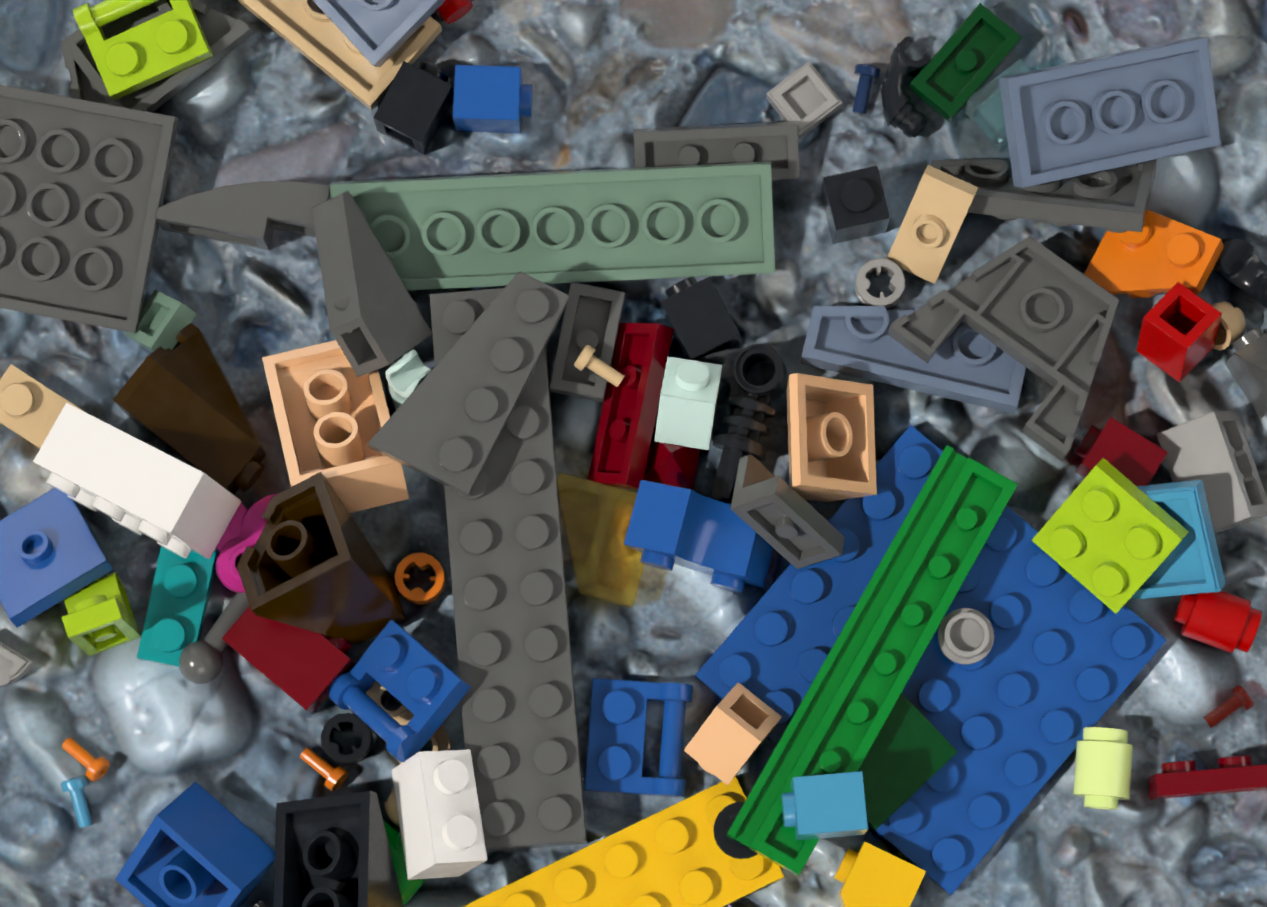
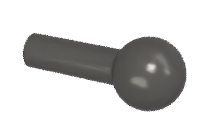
M236 593L204 639L190 643L181 652L179 669L188 681L195 684H206L213 681L221 672L223 666L221 652L227 645L221 638L250 606L246 593Z

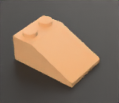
M336 340L262 357L291 487L322 472L349 513L409 499L402 464L369 448L367 444L390 418L378 369L358 377Z

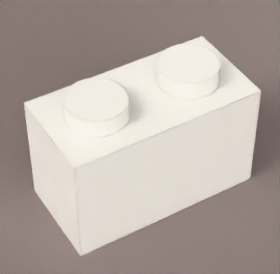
M470 749L418 752L392 769L408 880L459 877L487 861Z

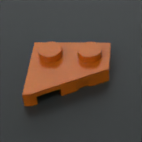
M1147 209L1142 232L1127 231L1115 233L1106 231L1084 275L1112 295L1128 294L1129 298L1153 297L1158 293H1167L1177 282L1196 295H1199L1224 245L1220 238Z

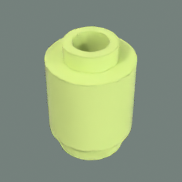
M1102 727L1083 728L1082 741H1077L1073 795L1084 797V807L1118 810V800L1130 799L1133 745L1128 744L1127 730Z

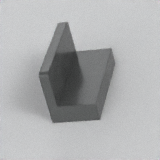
M750 454L739 459L730 508L796 569L842 555L845 537L780 476L775 477L753 455Z

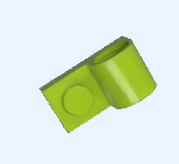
M117 572L98 578L64 599L68 615L61 618L67 636L88 656L141 638L129 599Z

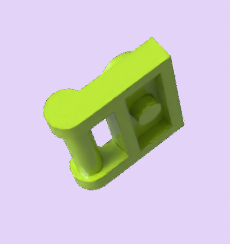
M105 0L92 7L89 3H85L73 9V15L78 27L86 39L108 94L113 100H118L213 56L190 0H169L173 10L109 39H106L101 26L159 0Z

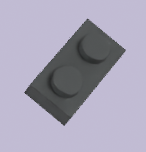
M571 282L568 294L570 296L569 302L565 309L549 390L552 393L604 402L608 381L587 367L580 371L574 366V363L584 347L590 345L596 349L593 355L611 366L625 292Z

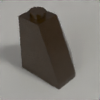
M190 323L179 331L175 338L181 344L173 350L170 348L164 349L160 346L148 355L113 398V401L130 419L192 467L207 474L233 495H235L239 488L246 492L254 485L264 471L265 465L261 461L266 456V453L207 339L199 328Z
M322 472L271 497L262 515L266 524L254 548L246 547L237 565L251 611L256 616L330 637L343 638L355 644H359L380 633L391 619L396 623L406 620L391 575Z

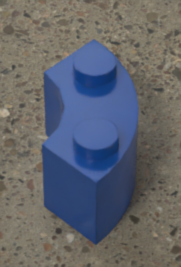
M645 480L640 481L624 545L642 552L641 563L669 571L673 570L675 564L712 575L710 584L729 591L743 592L744 584L764 588L774 550L768 542L730 509L731 504L703 496L690 489Z

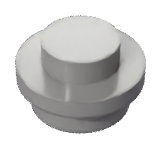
M970 608L957 609L949 613L942 620L937 633L938 645L942 653L952 662L962 665L974 664L981 661L990 652L994 642L993 627L988 618L981 612Z

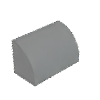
M1236 410L1214 411L1156 434L1161 448L1168 452L1165 456V461L1173 482L1202 479L1214 533L1267 516V497Z

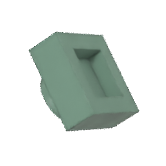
M154 290L144 305L136 333L126 332L124 335L151 352L160 346L164 349L170 348L173 350V348L180 344L175 339L179 331L192 322L196 313L182 302Z

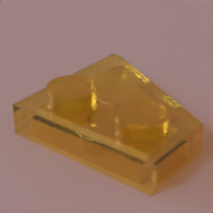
M559 472L557 484L579 594L633 609L645 564L640 562L642 552L624 545L637 493Z

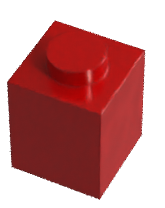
M1177 282L1143 317L1136 351L1180 383L1214 348L1222 313L1184 285Z

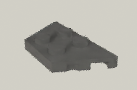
M159 0L101 27L106 39H109L173 10L169 0ZM190 0L213 56L118 100H113L108 94L86 39L81 30L78 29L61 42L65 67L70 73L71 98L153 113L251 37L254 32L246 22L225 15L199 0Z

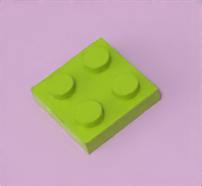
M1102 458L1031 541L1117 614L1189 531L1106 459Z

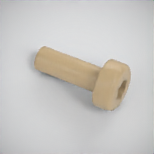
M586 345L577 357L574 366L580 371L587 367L618 387L624 375L595 357L593 353L596 349Z

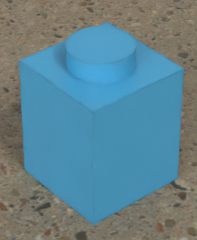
M862 771L793 777L791 792L781 793L784 827H795L796 841L865 835L868 830Z

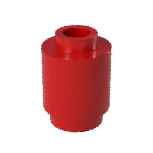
M1221 590L1220 592L1182 595L1174 621L1183 624L1181 629V635L1229 653H1233L1235 649L1247 653L1258 631L1262 611L1250 607V600Z

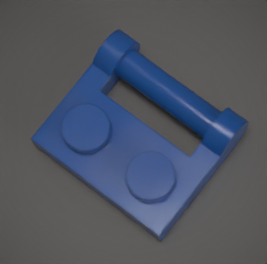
M391 619L352 669L333 680L329 686L328 697L341 709H350L387 742L386 749L399 762H405L420 752L470 690L471 686L407 630ZM375 681L414 714L407 725H400L366 694Z
M593 678L585 791L685 797L686 780L681 779L686 703L692 702L693 685ZM647 701L664 702L659 778L642 777Z

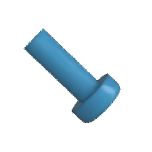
M86 776L71 778L61 783L63 792H70L79 828L93 825L83 787L89 785Z

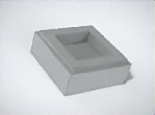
M809 61L766 93V99L784 122L797 121L798 139H801L842 107L841 100Z

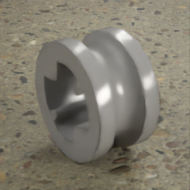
M876 258L869 260L861 266L856 276L855 293L857 299L863 306H885L886 310L891 309L899 302L904 291L905 278L903 272L896 263L889 259ZM874 272L876 278H879L881 272L888 274L891 277L889 288L893 293L888 297H884L883 292H880L879 298L870 295L868 291L871 282L866 277Z

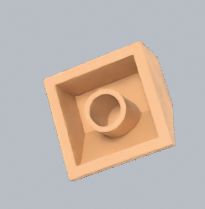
M801 373L789 374L787 383V423L790 487L804 500L834 502L877 495L873 385Z

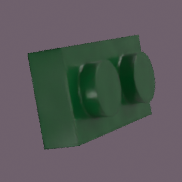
M980 3L913 79L909 89L951 123L1019 45L1022 37Z

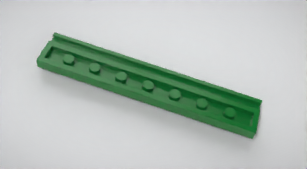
M948 445L943 450L727 833V837L749 847L750 850L798 877L819 839L796 841L795 827H784L781 793L791 792L793 777L857 772L1018 485L970 457L966 458L958 454Z

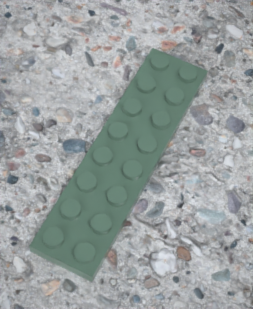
M770 161L332 182L330 184L331 198L349 191L356 205L363 211L366 222L382 249L392 260L394 269L407 291L507 286L519 271L545 284L775 273Z

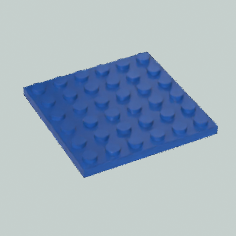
M912 425L908 427L876 464L877 495L846 499L828 520L845 537L842 555L799 569L790 564L695 674V677L721 700L739 682L782 716L767 736V739L775 746L780 741L943 452ZM1007 505L944 616L945 618L952 611L961 608L974 609L984 614L990 621L994 631V642L990 652L981 661L974 664L962 665L952 662L940 650L937 640V628L902 691V694L958 752L879 828L874 830L913 865L925 870V875L949 896L955 892L1074 751L1077 741H1082L1083 728L1096 725L1167 641L1126 605L1115 614L1031 541L1038 531Z

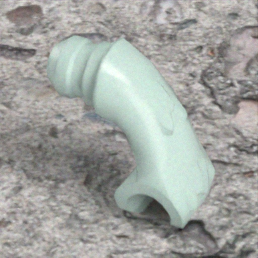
M414 349L394 361L391 367L385 371L395 411L432 371L422 363Z

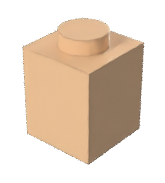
M738 682L716 706L684 751L694 758L702 769L715 775L728 786L757 751L782 716Z

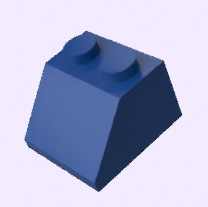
M195 781L156 815L115 880L146 907H240L258 887L274 864L275 851Z

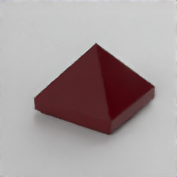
M654 428L643 480L694 491L701 449L654 442L656 428Z

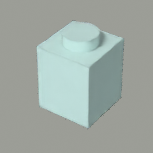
M667 357L654 442L709 450L722 365Z

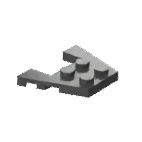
M1029 236L973 271L969 278L948 291L944 289L933 296L926 305L908 316L905 314L895 320L889 328L888 335L928 364L957 326L964 322L1054 388L1027 421L1022 433L1063 462L1071 449L1119 299Z

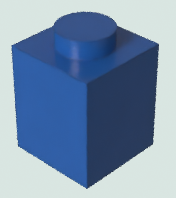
M455 65L453 121L456 132L521 133L522 117H532L533 101L532 84H523L521 67Z

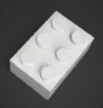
M68 403L63 407L33 460L34 463L50 473L46 483L67 494L68 498L94 512L98 510L106 514L114 522L138 535L145 534L157 541V544L185 559H187L191 550L210 559L241 503L240 499L204 472Z

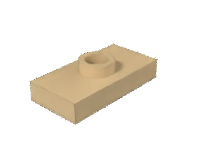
M928 165L886 259L896 263L900 269L935 284L978 187Z

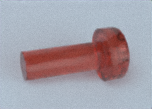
M1236 685L1231 690L1234 695L1203 717L1210 728L1220 723L1242 706L1246 711L1254 706V702L1241 685Z

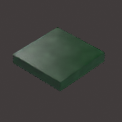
M902 693L857 771H862L867 823L874 830L879 828L958 752Z

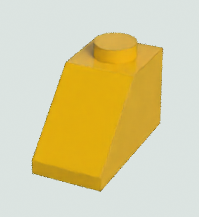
M863 842L858 852L847 849L834 879L843 883L838 893L842 907H910L926 871L867 842Z

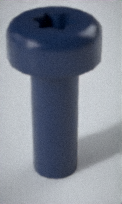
M857 64L855 66L854 74L860 77L852 112L866 114L872 81L880 77L881 70L878 67L868 64Z

